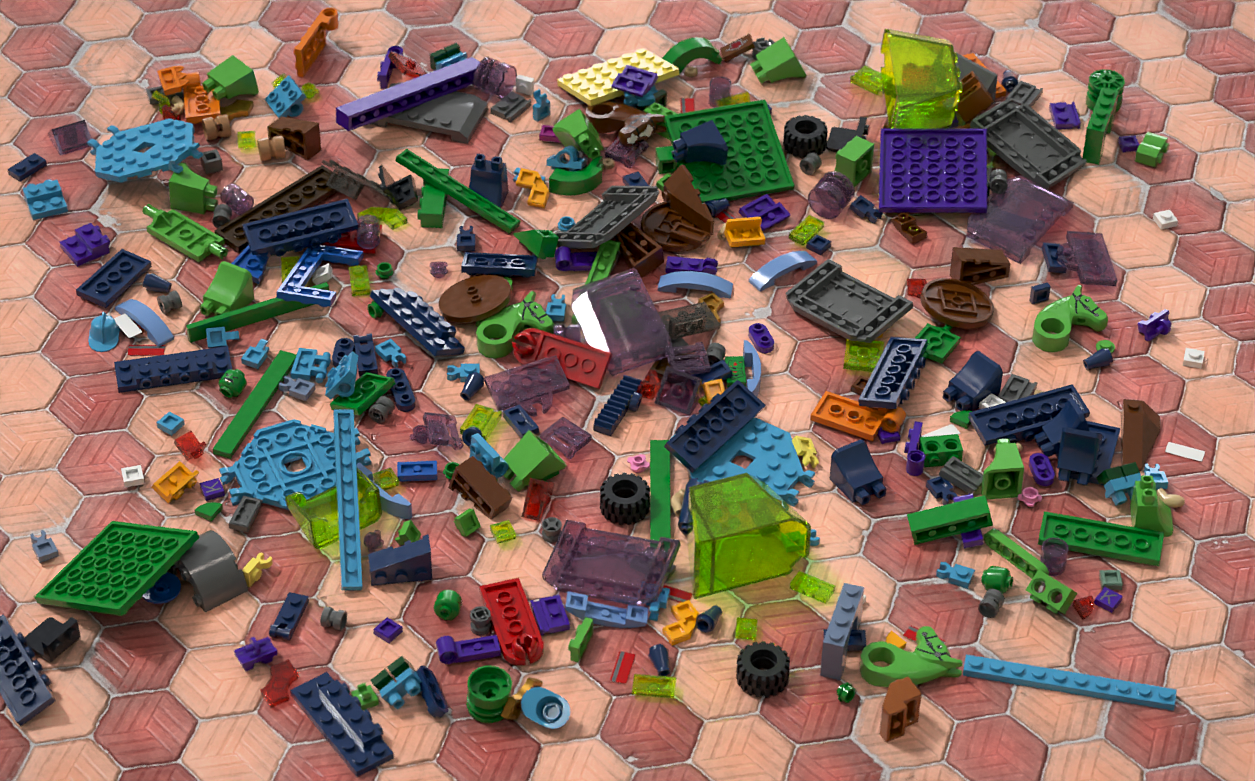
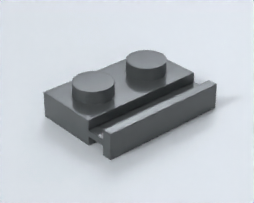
M1020 81L1006 97V100L1012 98L1013 103L1018 105L1024 103L1032 107L1043 94V88L1037 89L1035 85Z
M511 91L491 107V114L504 120L508 119V122L511 123L531 106V100L527 101L525 97Z
M1011 374L999 393L998 398L1009 402L1031 396L1037 389L1038 382L1031 383L1029 379Z
M954 456L938 474L968 494L974 493L982 485L983 481L982 473Z

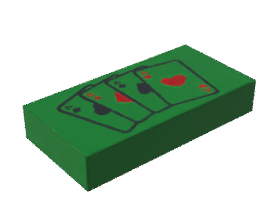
M725 356V362L733 374L732 377L726 379L727 387H730L737 380L746 387L744 356Z

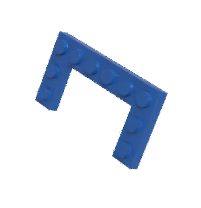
M320 245L317 248L309 246L277 290V298L285 301H298L303 304L311 303L321 307H331L336 299L335 291L305 287V285L323 260L331 263H345L349 266H358L363 259V251Z

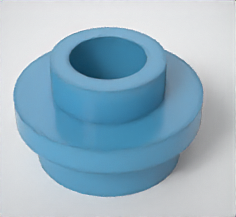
M565 216L558 222V229L566 232L576 223L572 217Z

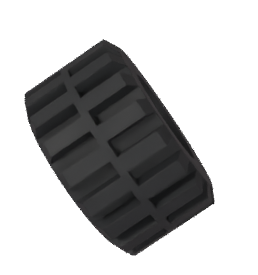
M799 115L790 118L784 125V149L789 154L800 158H806L809 153L821 155L826 150L828 127L825 125L826 123L821 121L820 118H815V116Z
M617 473L613 477L609 476L600 487V509L602 515H605L607 520L611 519L612 523L617 522L619 525H631L633 522H640V519L643 520L648 515L650 509V487L647 485L646 480H642V477H636L632 473H622L620 475Z
M761 641V643L753 642L752 645L748 644L745 646V649H741L737 657L736 679L743 691H747V694L751 696L754 694L758 698L760 696L769 698L770 695L776 696L778 692L784 691V687H787L789 680L790 658L785 650L782 651L781 646H774L775 643L770 642L768 644L766 641Z

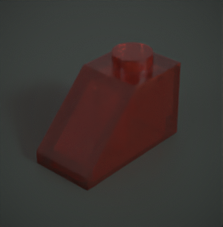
M530 478L521 517L542 521L550 504L555 483Z

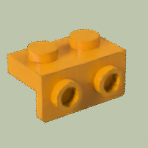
M761 217L728 219L724 234L730 247L764 245L766 239L760 228Z
M179 461L153 483L151 488L169 504L173 499L178 500L184 494V490L187 487L191 489L198 480L196 478L199 472L195 470L192 473Z

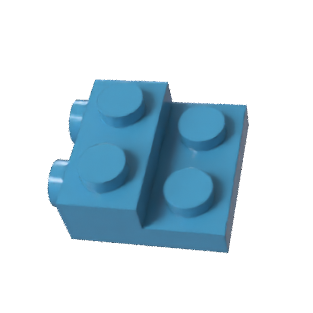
M48 179L44 183L28 184L22 188L24 200L33 220L68 212L58 180Z

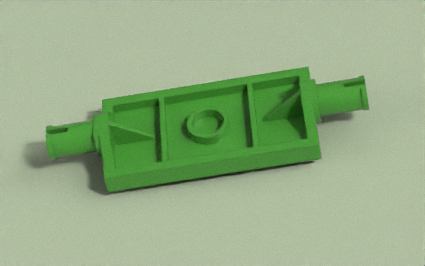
M151 204L144 206L143 214L153 219L152 223L147 226L149 234L197 262H200L211 253L220 259H224L227 256L228 249L222 247L224 245V238L174 209L166 212L162 209L158 210Z

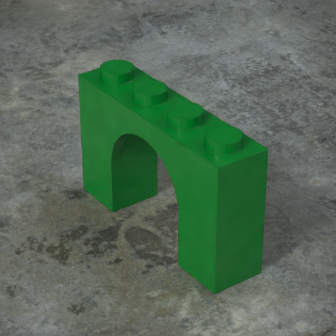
M1101 88L1086 130L1082 159H1086L1088 163L1099 165L1101 161L1106 133L1110 134L1114 125L1119 91Z

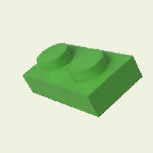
M585 617L582 625L579 624L576 629L575 638L569 642L568 651H570L571 661L579 662L593 635V619Z

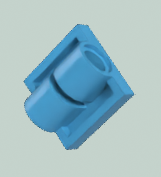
M288 75L269 93L265 100L278 118L281 116L287 117L288 115L296 117L303 111L301 102L306 98V95L294 79Z
M567 146L559 151L557 155L547 158L546 166H551L553 170L556 168H569L568 171H579L587 165L588 158L579 157V152L575 147ZM565 153L570 156V160L565 157Z
M352 351L348 356L345 355L340 360L339 365L336 368L333 367L328 372L325 396L330 400L336 394L342 397H348L353 394L358 355Z
M479 433L472 435L470 457L474 456L477 460L481 461L485 469L494 475L498 481V478L507 472L508 463Z

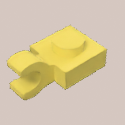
M259 553L256 559L252 558L242 569L248 587H251L255 581L260 579L262 569L272 566L271 556L267 560H263V553Z

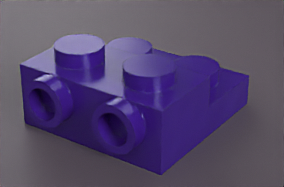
M92 223L75 229L74 236L59 242L60 248L77 267L110 253V240L108 236H102L99 226H93Z

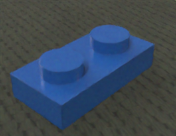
M437 461L397 462L398 482L437 480Z

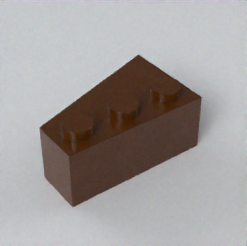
M632 223L628 224L614 236L615 242H620L619 251L636 281L664 263L662 247Z
M953 247L950 276L952 279L977 285L1009 277L1011 263L1002 250Z

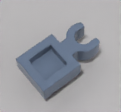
M285 376V384L279 383V390L283 392L289 391V396L307 401L315 391L314 383L299 378L295 382L291 377Z
M41 530V537H35L33 533L30 534L32 548L39 563L59 557L52 538L47 539L44 530Z

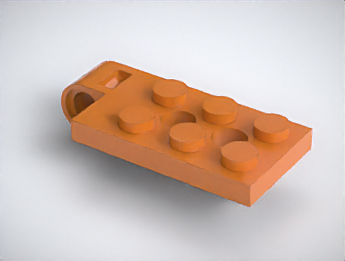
M324 8L313 24L308 27L306 34L302 36L299 44L295 46V69H297L298 77L304 78L325 47L326 31H334L339 27L338 11L335 8Z
M199 72L186 73L184 79L189 80L188 84L183 88L186 122L197 124L202 122L204 118L212 117L216 119V116L221 115L220 100L213 96L212 90L210 92L204 90L203 86H201Z
M826 391L811 413L810 420L873 441L880 427L882 430L890 433L897 432L906 418V413L899 406L897 409L859 406L858 401Z

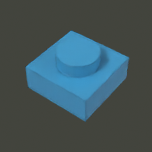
M170 411L156 422L158 429L171 436L185 425L183 418Z

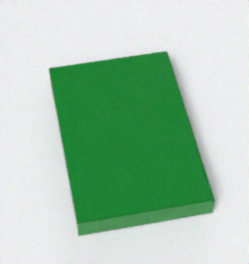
M366 372L355 382L354 392L351 396H338L330 403L331 410H354V415L359 416L396 384L395 380L391 377Z

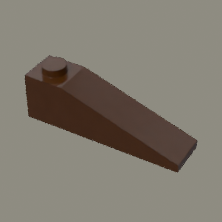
M684 164L680 165L664 183L662 198L671 209L703 231L713 235L714 220L706 204L701 202L699 189H694L691 183L694 181L692 175Z
M1124 399L1121 411V463L1125 465L1136 462L1139 471H1142L1149 452L1160 433V416L1142 400Z

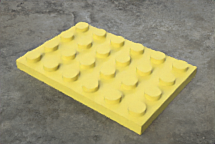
M642 48L631 54H623L622 57L617 59H609L605 63L595 64L591 68L580 69L577 73L566 74L562 78L557 79L559 87L586 104L593 106L624 95L623 91L611 88V85L617 74L622 73L626 65L657 73L658 79L656 83L679 75V68Z

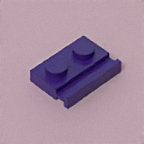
M1067 102L1050 103V114L1054 127L1057 130L1072 129L1073 127L1080 129L1081 122L1074 102L1071 104H1067Z
M560 595L540 598L539 601L535 602L530 600L531 609L541 636L546 632L552 634L570 630V623Z

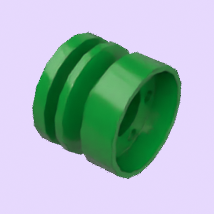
M1106 69L1091 73L1086 95L1087 107L1093 111L1101 88H1110L1119 91L1116 112L1119 111L1122 105V94L1125 86L1123 76L1116 71Z
M488 665L479 667L470 674L467 684L466 708L475 720L482 723H494L504 719L501 714L512 691L510 675L502 668Z

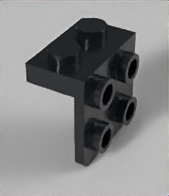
M860 117L857 130L832 127L826 149L838 152L856 136L866 140L870 126L867 125V117Z
M379 166L380 173H378V176L382 182L380 187L384 194L387 193L389 195L392 205H396L399 210H402L418 202L415 180L411 174L395 182L384 166Z
M49 617L25 636L28 641L25 646H29L33 652L52 662L81 638L78 621L71 617L62 624L56 619Z

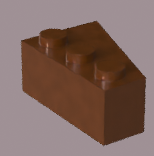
M281 116L267 126L269 140L274 136L282 135L285 149L307 161L321 151L320 127L317 122Z
M472 456L455 467L448 488L452 491L454 489L462 493L461 498L464 500L470 499L474 502V507L489 519H493L509 507L512 500L509 491L498 483L496 477L485 469L481 461Z

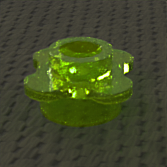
M312 83L302 85V91L307 99H312L315 94L319 93V89L315 88V85Z

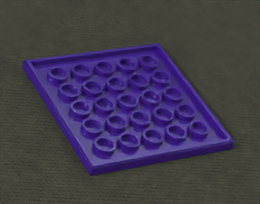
M881 129L879 212L987 213V129Z

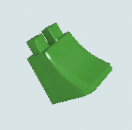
M784 37L756 55L758 60L750 64L761 84L767 80L773 83L785 78H804L807 76Z
M234 55L207 73L208 79L202 82L204 90L206 92L212 90L213 96L217 100L223 97L230 99L243 94L254 96L259 94L254 70Z
M580 109L559 121L553 127L554 134L565 147L573 146L592 159L601 155L600 151L604 148L599 134Z
M180 162L179 166H182L184 170L180 173L174 172L169 180L170 208L205 214L206 210L214 211L218 205V200L212 198H215L217 195V186L210 185L209 179L197 175L185 162Z
M222 261L218 266L211 285L203 295V303L200 306L201 314L208 316L212 312L217 316L247 307L254 300L251 273L247 269Z
M528 430L504 458L508 463V470L503 476L510 480L516 474L517 476L510 484L520 492L526 485L532 487L549 474L565 469L567 465L545 441Z
M1009 439L997 440L995 458L983 472L981 494L982 496L985 495L986 499L1014 498L1021 494L1024 465L1016 443H1010Z
M1142 475L1140 481H1135L1130 504L1132 527L1164 532V537L1171 536L1173 534L1171 508L1158 496L1153 476Z

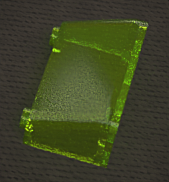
M357 468L359 528L361 530L374 524L381 518L382 507L379 488ZM336 486L307 500L301 492H295L285 497L288 509L309 542L316 549H322L339 541Z

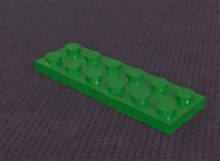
M1044 511L1038 545L1159 566L1164 532Z

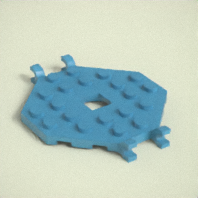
M166 119L120 131L116 126L111 125L107 128V131L113 135L109 140L104 141L102 145L95 139L87 142L89 146L93 147V150L90 151L91 154H96L95 173L97 178L120 183L128 181V177L137 176L141 178L152 175V171L161 169L162 172L172 170L175 173H180L184 170L182 166L178 165L188 156H193L196 159L203 156V153L197 150L200 144L194 143L193 133H195L193 124L173 119ZM151 147L149 150H147V151L144 152V153L138 152V151H140V150H142V149H144V148Z
M753 418L695 472L692 473L687 469L691 479L698 478L697 481L702 483L704 480H707L721 489V496H724L721 505L727 508L736 507L738 503L746 502L748 504L761 499L783 500L795 507L798 503L796 497L799 491L792 488L798 482L803 483L809 488L815 484V481L812 480L815 472L811 470L803 471L791 441L790 433L758 418ZM739 455H745L753 459L746 469L731 461Z
M295 419L257 430L251 443H248L242 451L240 459L231 467L219 469L222 476L220 477L222 485L230 483L234 477H236L240 488L229 489L232 505L239 504L243 496L260 499L263 503L300 512L335 501L337 498L334 433L326 431V428L317 425L307 426L301 424V421ZM355 428V445L360 444L358 438L360 433L357 428ZM368 448L356 453V466L358 463L364 466L371 464L369 459L371 453ZM302 459L306 466L301 471L290 472L287 471L284 464Z

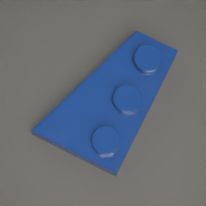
M248 245L231 264L247 269L252 275V282L260 284L270 252L252 255Z

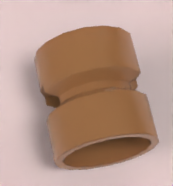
M227 114L216 116V119L212 117L202 119L203 131L207 141L215 140L218 136L221 138L231 136V127ZM216 124H219L220 130L218 131Z
M282 135L274 136L271 140L268 138L257 139L261 161L271 160L272 156L276 159L286 158Z

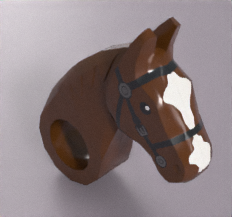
M604 101L593 106L589 105L586 108V117L598 133H610L620 130L618 134L619 142L626 147L648 139L651 134L663 133L667 130L666 127L657 124L664 121V115L645 113L628 105Z

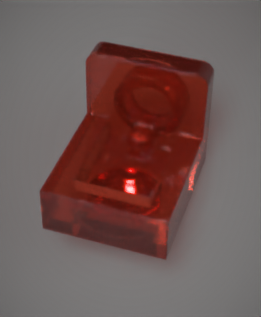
M650 369L636 392L641 393L642 398L653 400L661 387L656 370Z
M192 431L187 432L174 441V444L187 461L192 458L197 459L204 454L206 443H200Z

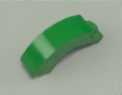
M702 37L689 38L677 43L662 58L679 68V75L693 60L705 58L716 64H720L723 60L719 55L720 51L711 44L709 39Z
M603 156L593 159L588 167L580 171H566L556 168L549 177V192L572 196L594 190L602 183V173L604 171Z

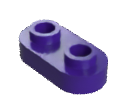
M760 323L752 324L749 327L748 336L755 349L760 353L772 352L774 349V339L767 327Z
M1042 453L1032 454L1029 458V468L1035 482L1041 486L1051 485L1054 482L1055 473L1049 458Z

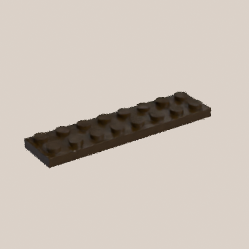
M321 165L216 229L215 234L224 238V243L237 252H241L249 245L242 224L314 207L346 187V180Z

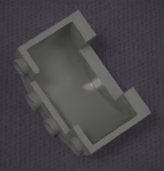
M213 530L200 534V538L194 543L193 547L188 549L181 556L180 560L168 569L174 575H177L178 569L182 578L190 582L194 591L193 601L205 613L248 591L242 569L238 570L235 562L236 557L225 540Z

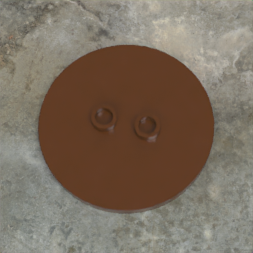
M667 202L658 203L643 214L641 231L659 244L662 250L684 252L698 248L697 246L669 237V232L677 222L697 229L700 228L671 209Z
M480 275L470 277L452 285L441 295L438 303L442 316L452 322L471 323L484 320L506 307L511 300L512 290L509 282L500 276Z
M940 278L932 280L923 287L920 297L922 306L932 317L944 324L957 328L975 329L983 327L990 322L994 313L993 303L986 293L978 287L958 279Z

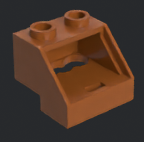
M973 71L945 91L953 108L965 123L975 119L978 113L982 110H987L993 103L991 95Z
M909 677L895 680L889 684L882 705L879 732L885 742L904 736L905 727L917 723L919 720L922 694Z

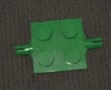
M927 323L915 338L927 339L928 346L923 354L925 359L929 358L942 364L959 345L961 337L950 332L953 326L946 324L941 328Z

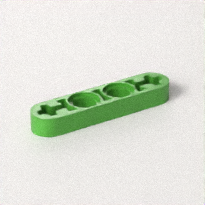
M993 528L984 534V541L987 546L1031 579H1033L1038 569L1049 575L1048 568L1044 563L999 530Z

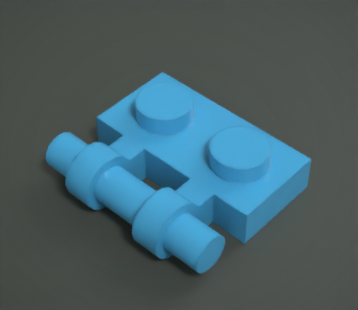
M299 348L291 370V378L310 381L311 376H316L315 381L322 383L327 375L326 369L331 363V354L324 352L323 355H318L316 349Z

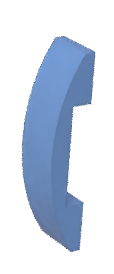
M806 251L786 253L762 266L749 278V283L761 292L773 286L776 278L797 268L804 271L816 265L817 260Z
M681 271L660 276L658 291L676 293L677 287L713 291L718 297L731 299L733 283L708 273Z
M130 299L115 306V310L119 314H127L146 330L148 338L158 347L174 340L173 334L162 319L142 302Z
M744 340L745 367H752L753 378L747 379V388L757 397L761 383V362L752 344L748 340Z
M358 463V482L364 495L384 512L399 518L411 519V503L399 493L391 497L373 482V473L364 465Z
M567 592L565 610L583 620L585 617L591 618L594 624L616 628H635L646 626L647 607L628 604L627 609L587 601L588 595Z

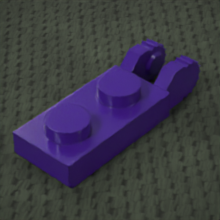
M667 256L665 273L694 271L715 275L717 273L718 261L713 258H706L704 260Z

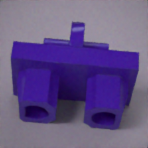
M1164 309L1160 313L1154 312L1150 315L1149 320L1138 322V331L1144 334L1145 340L1150 341L1159 334L1167 335L1170 333L1172 323L1168 318L1169 310Z
M252 637L249 639L250 644L234 650V655L245 671L253 669L254 664L260 661L265 664L272 662L273 656L278 655L277 649L273 646L269 637L259 641Z

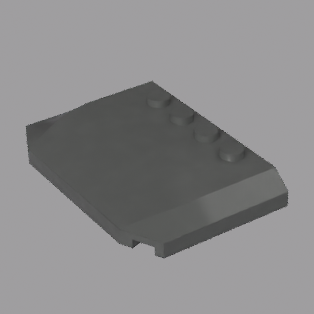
M392 83L389 88L401 83ZM454 91L370 124L387 127L388 123L451 135V141L468 144L488 109V103L476 95Z
M1008 98L973 119L970 123L971 129H987V147L1038 189L1047 190L1084 167L1087 162L1086 159H1082L1080 155L1081 150L1077 145L1031 107L1024 103L1021 105L1013 103L1012 98Z
M611 186L601 194L603 202L568 231H556L554 233L559 237L556 248L562 246L570 249L595 248L612 239L656 201L660 193L658 187Z
M827 259L786 292V299L794 311L850 341L873 342L913 308L912 301L900 295L893 298L844 273L842 266L830 259Z

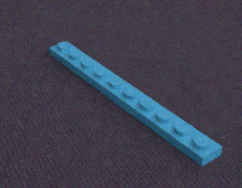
M334 410L341 590H362L354 410Z
M966 655L963 668V676L1173 711L1175 707L1177 689L972 655Z

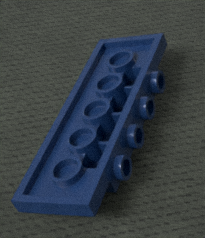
M348 199L242 224L252 255L270 252L271 256L276 255L278 257L283 256L289 251L300 252L303 248L309 246L317 248L321 243L325 242L336 243L341 239L342 233L359 229Z
M400 288L371 291L370 297L434 356L464 353L465 347L459 343L458 339L454 338L457 332L455 327L446 322L443 316L435 312L432 306L424 302L421 296L412 291L405 292Z
M890 337L858 399L859 406L897 409L899 404L903 405L905 400H909L910 390L915 388V379L920 378V368H925L926 360L923 354L928 346L927 339Z
M228 346L114 362L118 393L221 379L227 370L232 369Z
M739 380L735 381L721 395L717 393L711 399V404L703 405L699 410V414L697 416L693 414L688 419V424L686 426L682 424L675 431V435L666 442L664 447L692 473L765 408L766 405Z
M1071 384L969 412L968 418L984 446L997 443L999 439H1009L1010 443H1017L1021 440H1025V442L1033 440L1034 435L1043 432L1042 426L1058 415L1069 398H1074L1085 418L1089 417L1090 411L1074 385Z
M3 614L0 616V694L16 722L22 726L56 700L49 687L52 684L51 680L45 673L42 675L41 671L44 668L37 659L33 660V657L36 656L29 646H25L28 641L21 632L18 634L15 632L8 618Z
M325 672L290 690L293 699L356 777L394 759V753L382 739L384 734L382 727L379 723L374 724L372 722V716L367 709L364 711L361 709V703L356 696L351 697L346 683L341 684L338 680L334 681L328 672Z

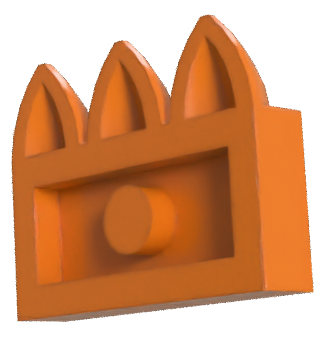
M173 66L157 71L165 96L182 92L181 89L188 84L189 80L184 79L186 73H181L184 69L183 66Z

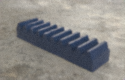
M627 375L623 376V380H620V385H617L610 399L607 400V404H604V409L602 408L601 413H598V417L595 418L593 431L612 436L629 410L634 392L640 393L642 390V380Z

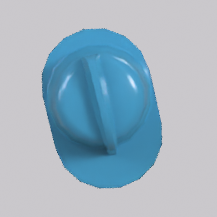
M102 312L101 316L92 320L88 339L91 349L97 352H106L117 345L120 327L116 324L113 317Z
M531 688L526 691L521 700V708L525 716L546 728H560L569 720L571 711L567 700L545 688Z

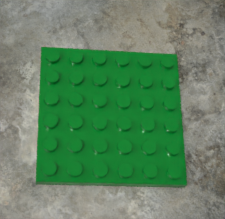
M765 99L664 117L672 147L673 141L680 139V133L713 120L727 144V161L722 166L711 162L685 163L684 160L678 162L679 166L684 164L692 175L694 181L691 183L694 189H699L702 203L724 198L730 201L794 189L795 185Z
M111 521L34 598L39 604L123 616L142 598V595L149 588L155 585V582L162 575L168 572V569L175 562L180 560L181 556L188 549L193 547L200 537L197 531Z

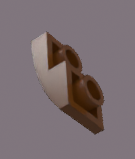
M900 213L898 216L891 218L895 228L912 244L927 238V231L917 226L916 219L911 215Z

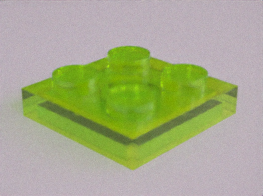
M847 339L843 369L873 372L883 353L884 342L873 341L866 343Z

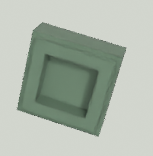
M1120 570L1099 571L1101 590L1105 587L1110 590H1122L1123 584Z

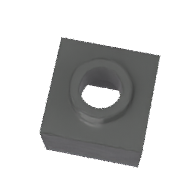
M217 149L202 152L203 156L200 159L205 174L223 170L222 159Z

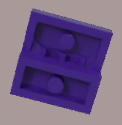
M626 65L623 72L617 74L611 88L643 97L656 83L658 74Z
M768 194L739 209V213L743 218L761 217L760 228L762 231L787 219L791 215L780 202L776 204Z

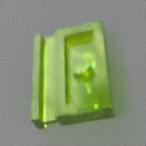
M865 65L854 76H850V82L875 95H879L883 88H887V83L892 84V78Z
M476 404L460 427V434H463L469 427H477L482 432L484 440L487 441L501 419L502 411L495 412L492 408Z

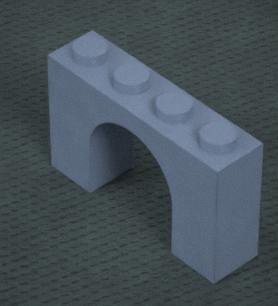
M844 583L823 640L820 676L841 681L846 666L851 630H858L862 619L864 587Z

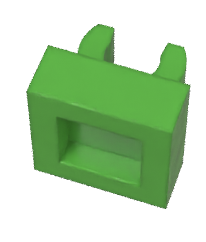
M468 509L454 518V524L462 536L466 537L481 527L474 509Z
M411 520L405 521L402 529L398 531L399 537L395 538V541L399 545H404V542L409 540L415 542L420 539L421 533Z
M366 683L357 685V690L351 691V697L356 696L359 699L362 710L379 705V699L371 685L366 686Z

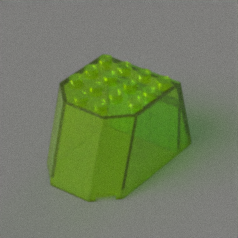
M884 29L881 43V54H884V67H881V77L889 129H946L951 127L952 121L955 120V111L958 109L957 102L960 101V92H962V82H959L958 79L960 77V68L956 67L958 56L957 52H954L952 43L945 39Z
M748 473L689 487L687 547L693 598L697 599L790 574L793 571L792 567L801 558L806 559L809 556L811 525L765 482Z

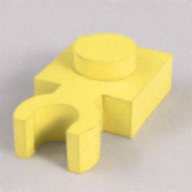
M795 436L791 441L797 455L803 457V465L807 467L811 463L812 468H815L819 461L815 456L817 452L811 438Z

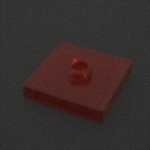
M392 51L389 53L388 58L404 75L417 78L427 74L416 60Z

